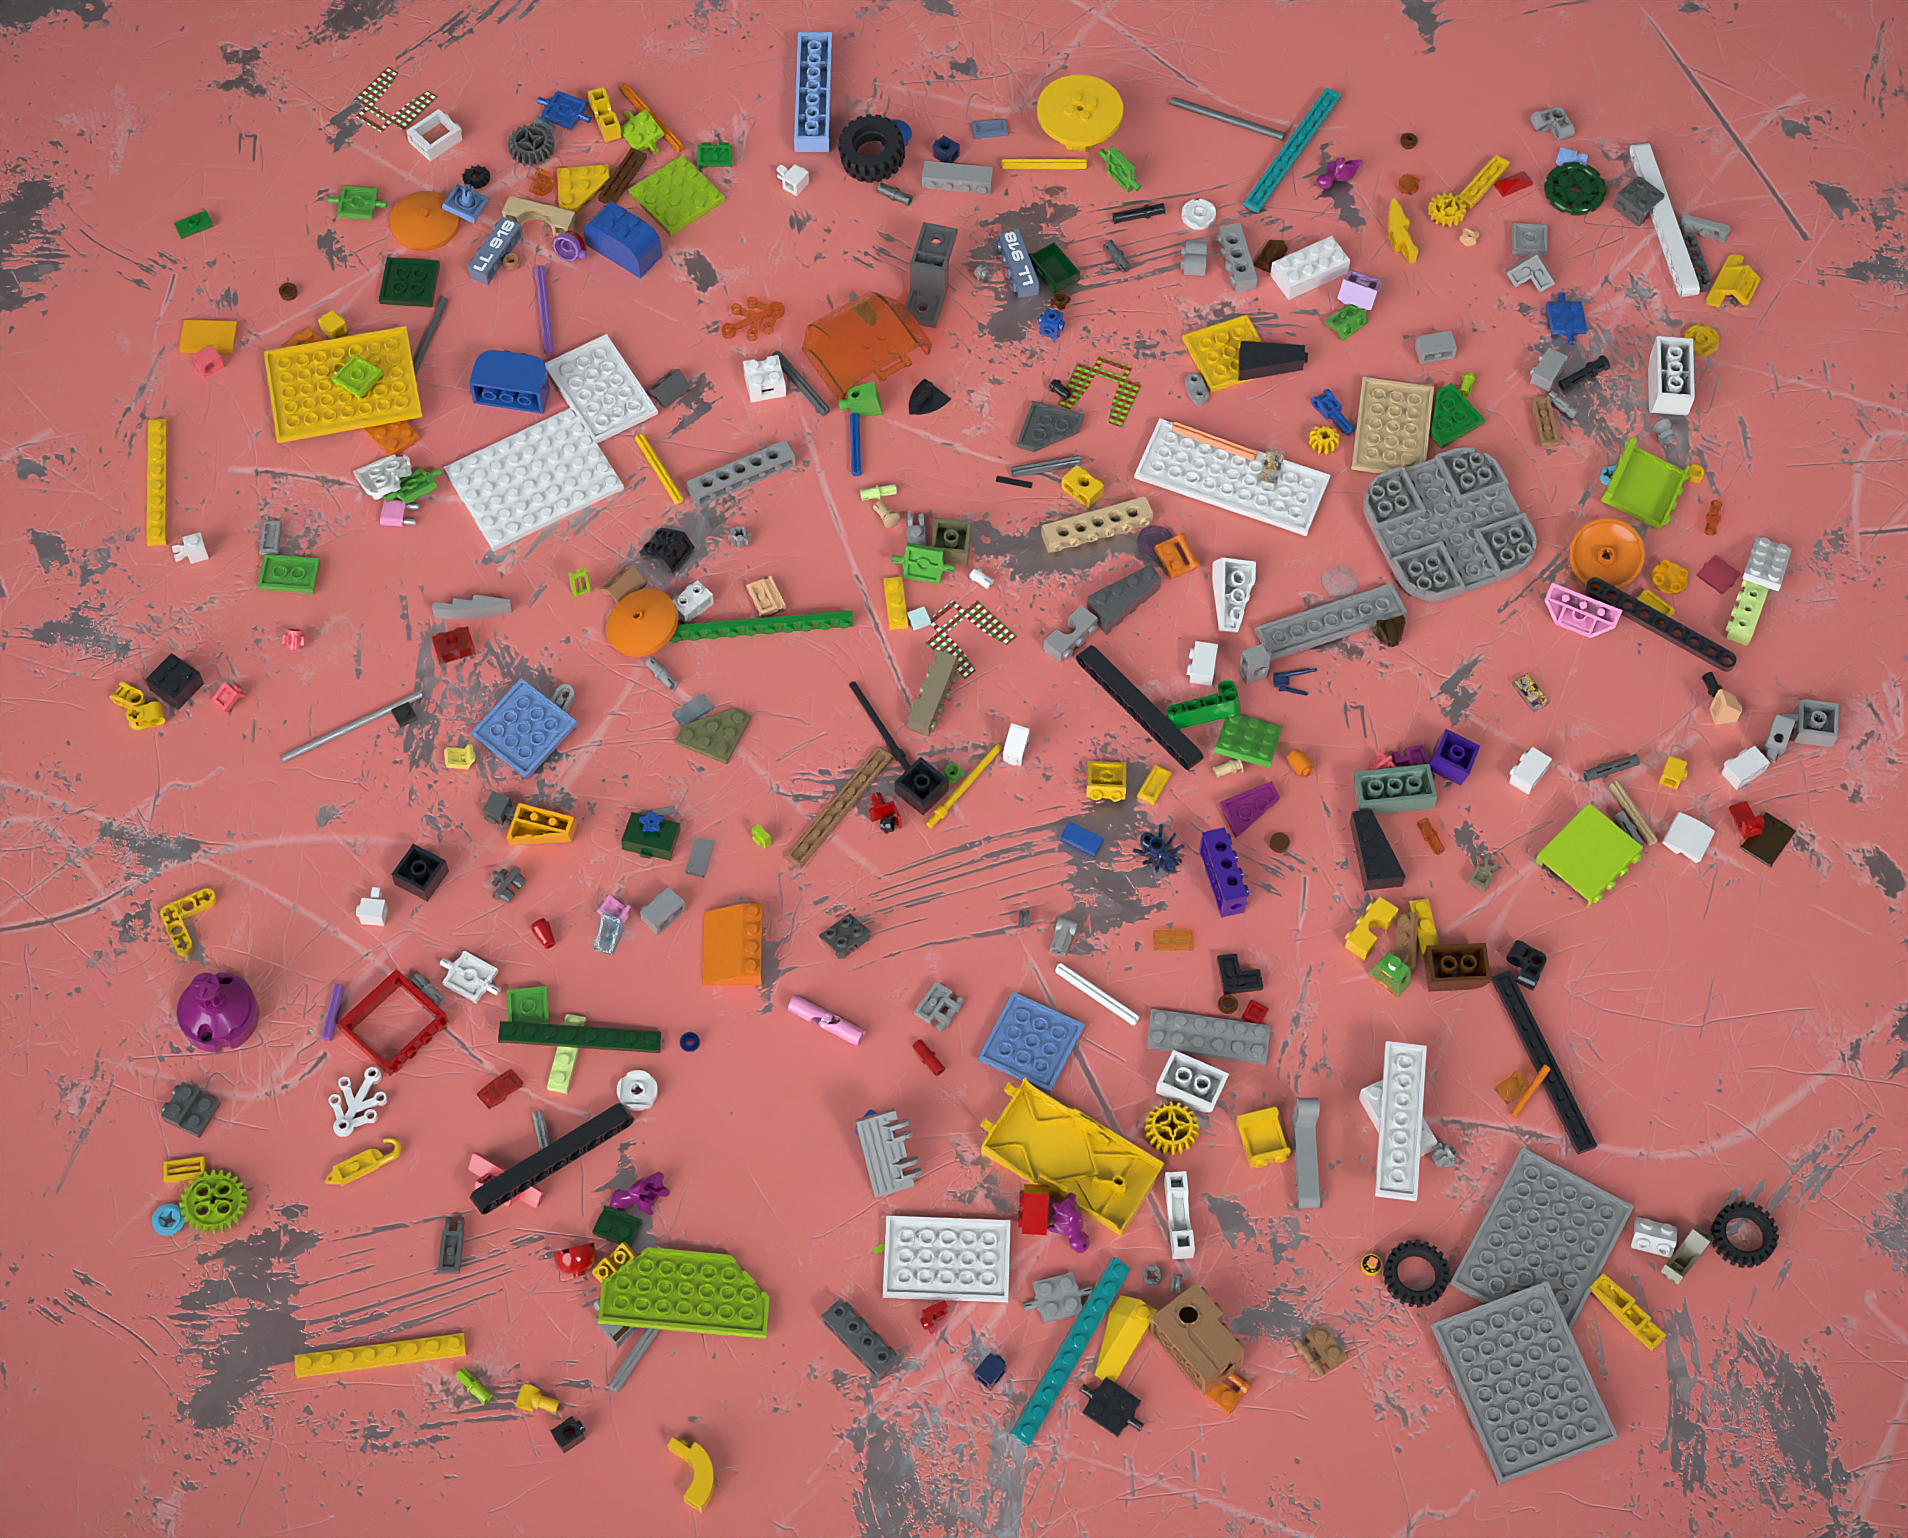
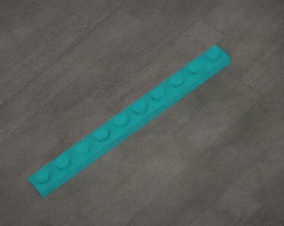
M1326 87L1246 198L1244 207L1257 213L1261 211L1341 99L1340 93Z
M1111 1257L1010 1432V1435L1024 1446L1031 1444L1131 1270L1117 1257Z

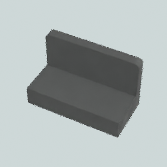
M672 369L646 392L650 397H657L662 406L667 408L690 388V384L679 369Z

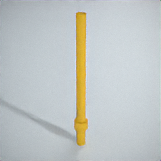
M996 744L946 802L934 811L935 814L926 823L929 828L932 829L940 819H943L948 814L951 806L1001 751V745Z

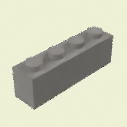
M924 161L922 188L990 194L993 167Z

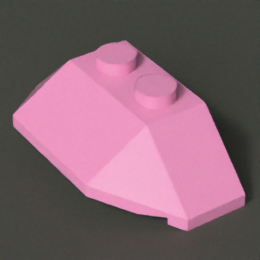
M1551 583L1545 598V602L1556 625L1589 638L1614 629L1622 613V610L1554 583Z

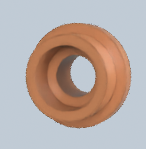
M508 253L503 259V266L508 270L517 269L521 263L520 258L515 253Z

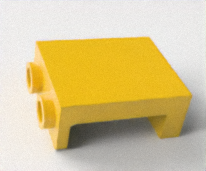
M1277 1106L1237 1116L1236 1126L1250 1168L1255 1166L1256 1168H1262L1271 1162L1282 1163L1290 1157L1291 1150L1290 1147L1287 1148L1278 1121L1279 1112Z

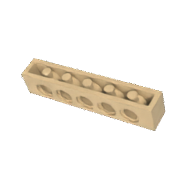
M1145 496L1042 525L1041 536L1048 553L1059 552L1071 546L1076 547L1082 543L1094 542L1103 537H1112L1121 532H1129L1135 528L1147 527L1152 524L1153 512Z

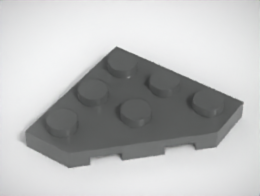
M1032 401L1016 447L1035 452L1079 433L1084 420V414Z

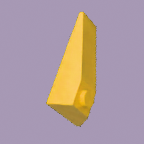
M1120 1295L1109 1313L1094 1376L1102 1381L1105 1377L1114 1383L1117 1381L1150 1329V1317L1156 1314L1158 1310L1140 1299Z

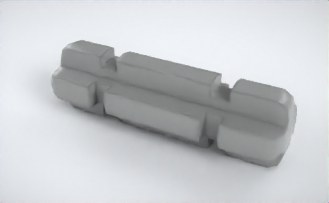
M1554 391L1547 395L1550 398V402H1553V405L1563 413L1566 412V415L1570 418H1574L1578 414V409L1574 406L1571 407L1570 403L1562 397H1558V394Z
M535 1111L532 1116L535 1122L539 1147L543 1149L550 1145L543 1111Z

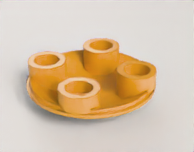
M1663 560L1657 564L1651 573L1652 582L1655 587L1666 594H1678L1686 588L1688 583V571L1668 560Z

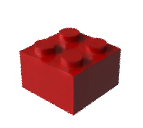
M1024 1184V1190H1020L1019 1207H1023V1210L1018 1211V1227L1022 1228V1234L1047 1235L1049 1185Z

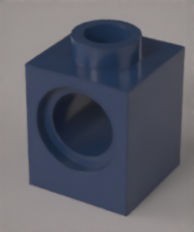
M944 135L939 140H936L932 146L933 157L941 162L953 163L960 156V145Z
M990 1353L974 1371V1378L991 1391L1006 1373L1007 1365H1005V1360L999 1355L994 1356Z

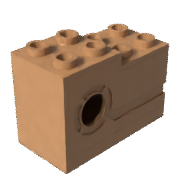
M1195 1283L1150 1317V1334L1205 1396L1213 1387L1218 1386L1243 1366L1245 1347L1238 1338L1234 1339L1230 1334L1231 1331L1228 1326L1223 1323L1224 1311L1222 1307L1209 1298L1210 1295L1204 1287L1200 1288Z

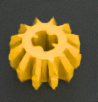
M1323 424L1320 428L1315 426L1309 435V445L1312 446V451L1318 450V454L1324 452L1325 455L1328 452L1333 453L1335 448L1339 446L1340 438L1339 434L1336 433V428L1330 429V425L1324 427Z

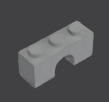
M1080 605L1068 619V627L1074 632L1063 634L1056 629L1044 640L1043 650L1059 663L1064 659H1068L1077 646L1081 647L1086 638L1097 631L1098 618Z

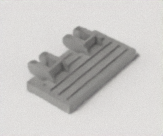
M894 1108L855 1120L875 1198L914 1187L913 1178L922 1174L920 1168L902 1172L903 1168L919 1163V1158L913 1156L898 1160L907 1157L903 1140L911 1138L913 1134L912 1131L893 1134L892 1131L910 1125L909 1119H901L889 1123V1121L898 1119Z

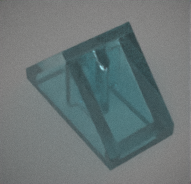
M605 912L602 913L594 946L595 950L610 955L614 954L624 932L622 918Z

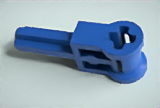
M1325 389L1321 395L1311 398L1313 407L1326 420L1332 418L1346 435H1349L1354 430V427L1340 412L1342 405L1329 389Z

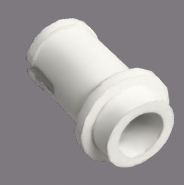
M974 568L969 577L972 578L973 582H978L988 590L990 588L989 585L992 586L994 579L981 572L980 568Z

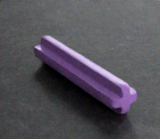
M335 984L332 989L321 1038L325 1041L333 1039L345 990L343 985Z

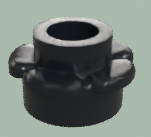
M889 815L884 816L880 820V829L885 834L894 832L895 819L894 817H889Z

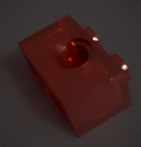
M468 626L431 636L439 665L476 654Z

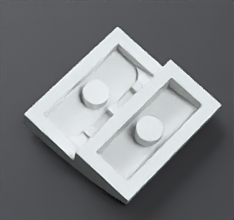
M1678 812L1662 844L1676 854L1681 852L1695 863L1701 861L1715 831L1697 819Z

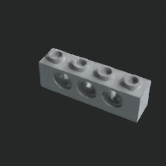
M1241 224L1220 226L1217 242L1221 244V255L1226 260L1225 268L1230 273V285L1234 286L1235 292L1256 289L1258 278Z

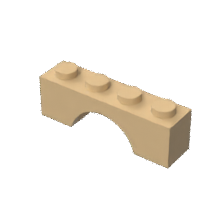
M509 196L502 211L503 217L520 223L521 226L530 220L546 221L552 227L553 235L556 236L565 231H573L577 223L575 212L525 200L520 197Z

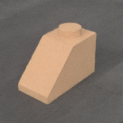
M1722 689L1717 691L1710 706L1715 725L1736 722L1742 713V706L1738 703L1736 696Z

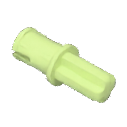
M894 484L882 487L876 485V487L860 489L862 501L876 498L879 500L882 496L897 493L896 485Z

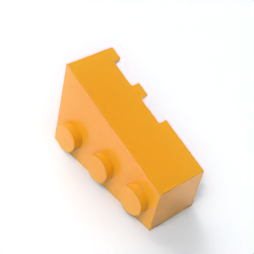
M518 803L506 839L510 846L572 842L577 823L574 817Z

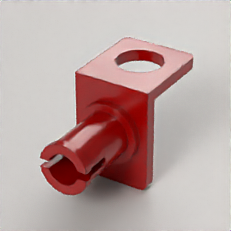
M876 792L878 798L873 793L870 799L874 807L869 809L871 822L880 820L886 815H893L899 829L902 828L901 816L894 801L885 803L880 792Z

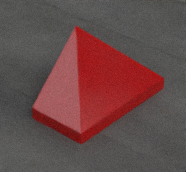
M1522 171L1495 182L1494 186L1502 197H1505L1531 186L1533 182Z

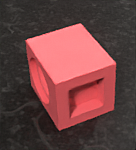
M213 345L193 354L195 359L193 365L197 372H202L204 377L224 368L221 357Z

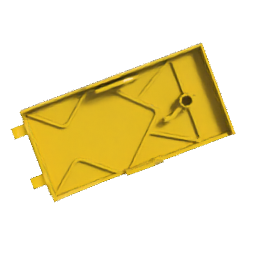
M1026 1077L1019 1088H1015L1008 1082L1004 1091L1012 1096V1099L996 1123L989 1122L985 1117L980 1124L983 1129L989 1132L982 1144L981 1153L1034 1185H1049V1194L1061 1201L1066 1199L1069 1193H1074L1081 1213L1122 1236L1163 1172L1165 1163L1076 1108H1068L1031 1085Z

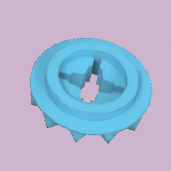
M165 1204L154 1212L152 1226L156 1233L162 1236H173L176 1232H180L182 1226L185 1225L184 1216L180 1212L181 1208L178 1205ZM172 1215V1219L175 1222H170L169 1225H167L166 1227V1222L164 1220L169 1219V1217Z

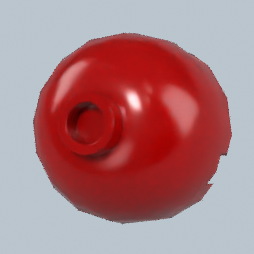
M593 1242L553 1252L556 1265L561 1272L578 1277L586 1275L585 1270L592 1268L594 1265L596 1249Z

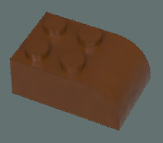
M1486 943L1426 946L1423 957L1428 992L1477 989L1491 981Z

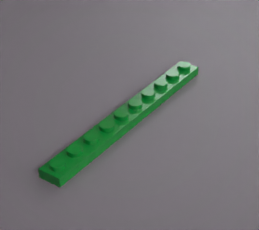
M851 610L677 625V629L669 642L697 641L699 639H717L719 637L734 638L736 636H754L756 634L771 635L779 632H807L815 629L828 630L839 627L848 628L853 626V612Z

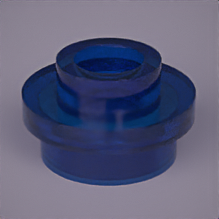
M687 1032L680 1038V1046L686 1052H693L700 1045V1039L695 1033ZM688 1041L694 1042L692 1045L686 1044Z

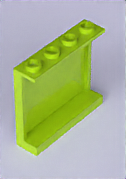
M1631 437L1620 455L1600 501L1660 530L1664 524L1667 525L1672 517L1670 511H1674L1678 503L1676 498L1680 497L1684 489L1682 484H1685L1690 476L1687 473L1690 465H1687L1682 470L1636 447L1637 439Z
M1588 803L1537 855L1536 863L1541 867L1544 864L1587 899V906L1590 907L1593 903L1597 904L1603 898V893L1606 890L1610 891L1617 883L1615 880L1619 876L1624 877L1629 871L1628 867L1632 863L1636 864L1642 858L1641 852L1643 847L1598 809Z

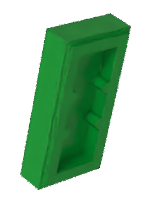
M207 211L174 223L181 239L214 227Z

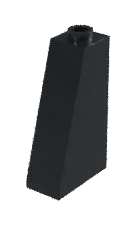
M1241 341L1238 381L1303 370L1304 363L1308 362V352H1305V345Z

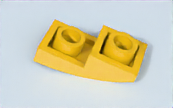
M622 1242L609 1257H604L592 1273L602 1284L604 1279L608 1276L611 1277L620 1267L631 1259H635L637 1255L626 1242Z

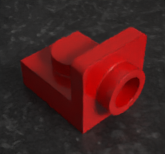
M945 1300L922 1310L920 1321L924 1330L928 1329L930 1334L935 1333V1326L932 1320L940 1321L948 1313V1305Z

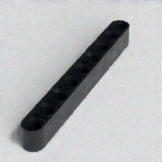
M1593 577L1587 582L1586 593L1589 597L1622 610L1621 615L1724 672H1729L1734 668L1737 659L1733 652L1600 578ZM1592 584H1596L1599 586L1600 589L1598 591H1592L1590 589V586ZM1612 593L1616 596V599L1608 600L1606 595ZM1628 602L1633 607L1627 610L1622 605ZM1647 612L1649 617L1643 619L1639 616V613ZM1663 621L1666 626L1659 628L1656 626V622ZM1674 630H1679L1682 633V636L1675 637L1672 634V632ZM1695 639L1699 645L1693 647L1689 644V640ZM1711 648L1715 651V655L1709 656L1705 650ZM1729 658L1731 659L1732 664L1725 665L1722 662V659Z
M1090 645L1076 655L1079 665L1184 769L1190 770L1203 760L1204 757L1199 748L1095 646Z
M623 1103L612 1106L477 1188L470 1195L471 1201L482 1215L493 1211L625 1130L634 1122V1117Z

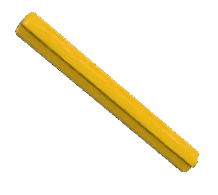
M1002 159V169L1087 168L1086 159Z
M642 433L636 435L637 444L676 505L683 503L682 494L645 435Z

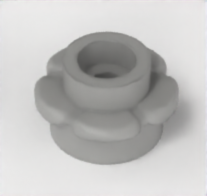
M980 264L974 272V276L977 277L978 281L981 279L985 280L989 275L988 266Z

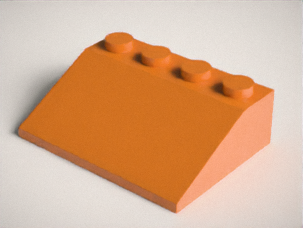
M742 903L704 912L702 985H762V903Z

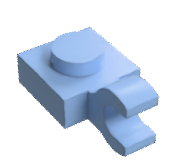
M1561 147L1555 164L1563 166V163L1580 162L1581 165L1586 166L1588 155H1577V151Z

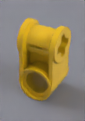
M123 681L119 683L115 693L109 696L115 704L127 709L148 704L141 690Z
M155 701L134 706L126 711V718L129 721L130 728L133 730L161 726L165 723L163 706L160 702Z

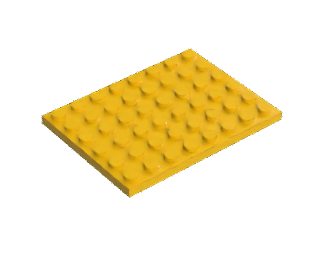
M406 326L264 351L278 443L423 417ZM354 354L383 371L381 378L361 399L332 382V377Z

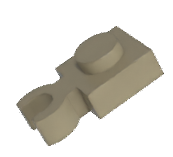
M1488 856L1483 861V867L1477 865L1467 882L1483 892L1486 891L1495 874L1492 872L1496 871L1499 864L1496 861L1493 866H1490L1488 864L1490 857Z

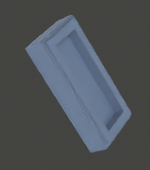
M1006 119L972 122L974 139L1008 136Z

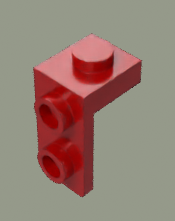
M1747 801L1729 806V811L1744 839L1762 834L1764 819L1762 815L1754 816Z

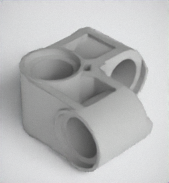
M1561 107L1538 111L1530 118L1537 133L1551 131L1558 141L1572 137L1575 134L1573 124Z

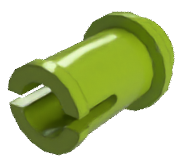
M1467 372L1462 376L1463 382L1459 390L1463 396H1470L1472 386L1476 382L1475 375Z

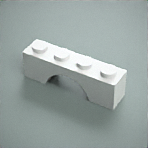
M1186 1171L1166 1172L1164 1187L1172 1259L1193 1258L1195 1245L1189 1218Z

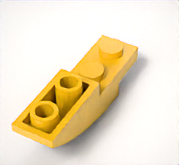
M1392 198L1387 220L1389 239L1394 252L1402 251L1408 264H1413L1416 262L1418 248L1411 241V236L1408 232L1410 221L1407 216L1405 217L1401 204H1398L1397 200Z

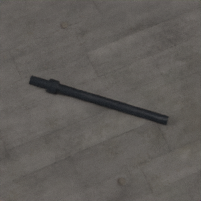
M855 681L849 684L850 688L892 750L894 759L906 771L910 767L909 762L905 758L906 754L901 748L899 749Z

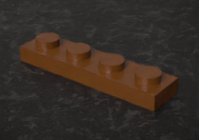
M631 148L599 194L598 200L605 204L608 202L617 203L647 159V154Z

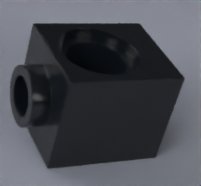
M572 1416L551 1430L554 1440L563 1453H566L586 1439L583 1433L586 1431L580 1420L575 1421ZM568 1430L575 1431L574 1436L570 1438L564 1435Z

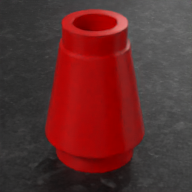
M542 918L531 925V931L545 949H549L556 944L549 921Z

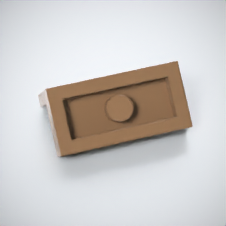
M625 565L600 590L604 595H611L615 602L618 603L628 594L638 591L646 581L634 565Z

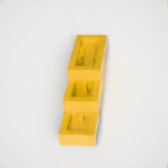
M1604 1273L1590 1286L1589 1289L1611 1314L1651 1352L1666 1338V1334L1650 1321L1651 1317L1635 1304L1636 1300Z

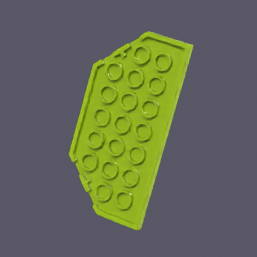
M647 1247L639 1256L633 1260L631 1259L620 1267L611 1277L608 1276L602 1281L598 1324L766 1339L770 1297L755 1284L756 1281L746 1270L743 1271L732 1255Z

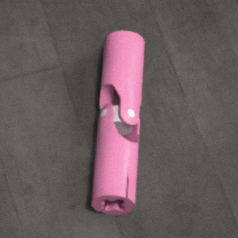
M797 995L789 1003V1012L820 1026L856 1046H859L864 1039L866 1030Z

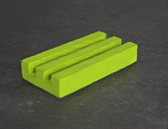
M583 567L581 572L579 569L575 570V574H572V571L568 572L571 591L574 597L591 592L586 567ZM582 576H584L586 589H583ZM574 579H577L579 591L576 590Z

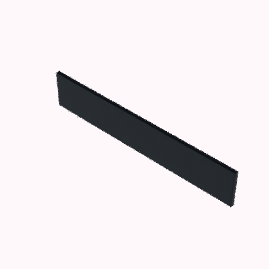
M1001 476L996 478V482L1032 488L1033 482Z

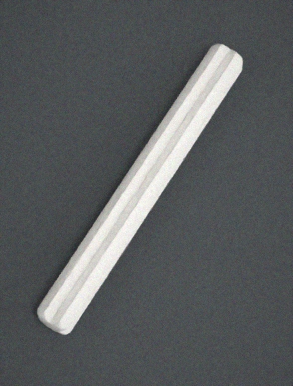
M1058 964L1055 969L1057 974L1130 1024L1135 1025L1138 1022L1140 1016L1065 964Z

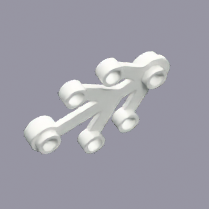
M369 1067L365 1071V1081L355 1098L351 1090L352 1084L348 1077L339 1079L338 1084L344 1092L349 1109L344 1116L340 1106L342 1104L340 1096L332 1094L329 1097V1104L333 1107L337 1118L333 1124V1130L336 1135L340 1137L349 1136L353 1132L354 1127L377 1121L378 1115L376 1111L369 1108L385 1105L387 1103L386 1094L378 1092L374 1098L363 1101L371 1086L378 1084L382 1079V1074L377 1067ZM371 1072H376L374 1076H369ZM344 1081L348 1082L346 1086H342ZM380 1096L384 1097L382 1101H378L377 1099ZM333 1099H339L337 1103H332ZM369 1109L365 1112L364 1116L354 1118L357 1112ZM374 1114V1117L369 1119L368 1115ZM347 1124L345 1128H340V1125Z

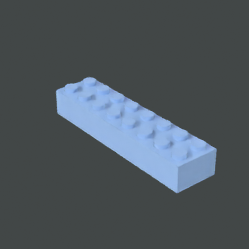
M798 32L794 127L795 152H829L832 32Z

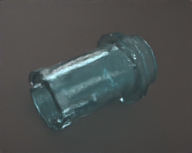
M536 116L533 120L534 126L537 124L540 127L545 126L546 130H549L551 134L554 133L555 126L547 122L543 116Z

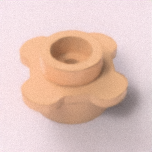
M1467 228L1463 229V235L1460 236L1459 240L1465 246L1475 245L1479 233Z

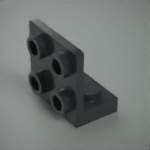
M661 527L644 544L639 553L641 556L659 559L669 573H674L695 547L685 532Z

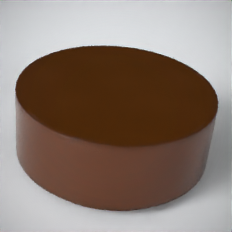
M285 283L279 288V293L283 300L291 301L298 295L297 288L293 283Z
M1276 833L1271 837L1270 847L1274 852L1283 853L1289 848L1290 840L1286 834Z

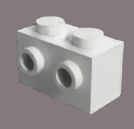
M698 580L688 585L685 591L672 599L677 607L679 620L684 624H689L714 604L713 594Z

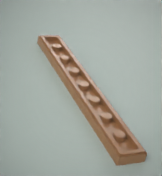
M877 746L785 855V859L801 869L892 761L893 755Z

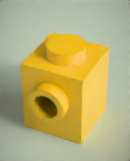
M333 310L318 319L321 331L330 339L342 338L348 333L344 318L340 314L337 315Z
M1669 756L1663 768L1659 784L1677 790L1681 780L1685 781L1688 773V770L1685 769L1687 762L1678 757Z

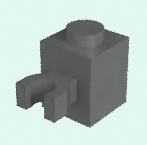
M492 791L482 811L487 822L503 825L506 817L513 820L517 808L512 807L510 797Z

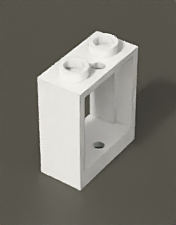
M438 109L408 129L407 136L409 142L431 162L462 141V129L457 123L451 121L448 114H444ZM441 123L450 132L430 145L422 135Z

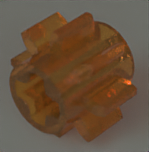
M1407 173L1399 179L1400 186L1398 189L1402 194L1412 195L1418 191L1420 180L1416 175L1413 176Z

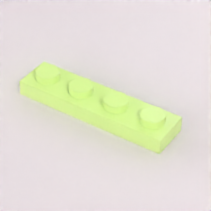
M566 1014L563 1025L585 1026L587 1020L586 1017ZM557 1047L547 1090L568 1093L579 1048Z

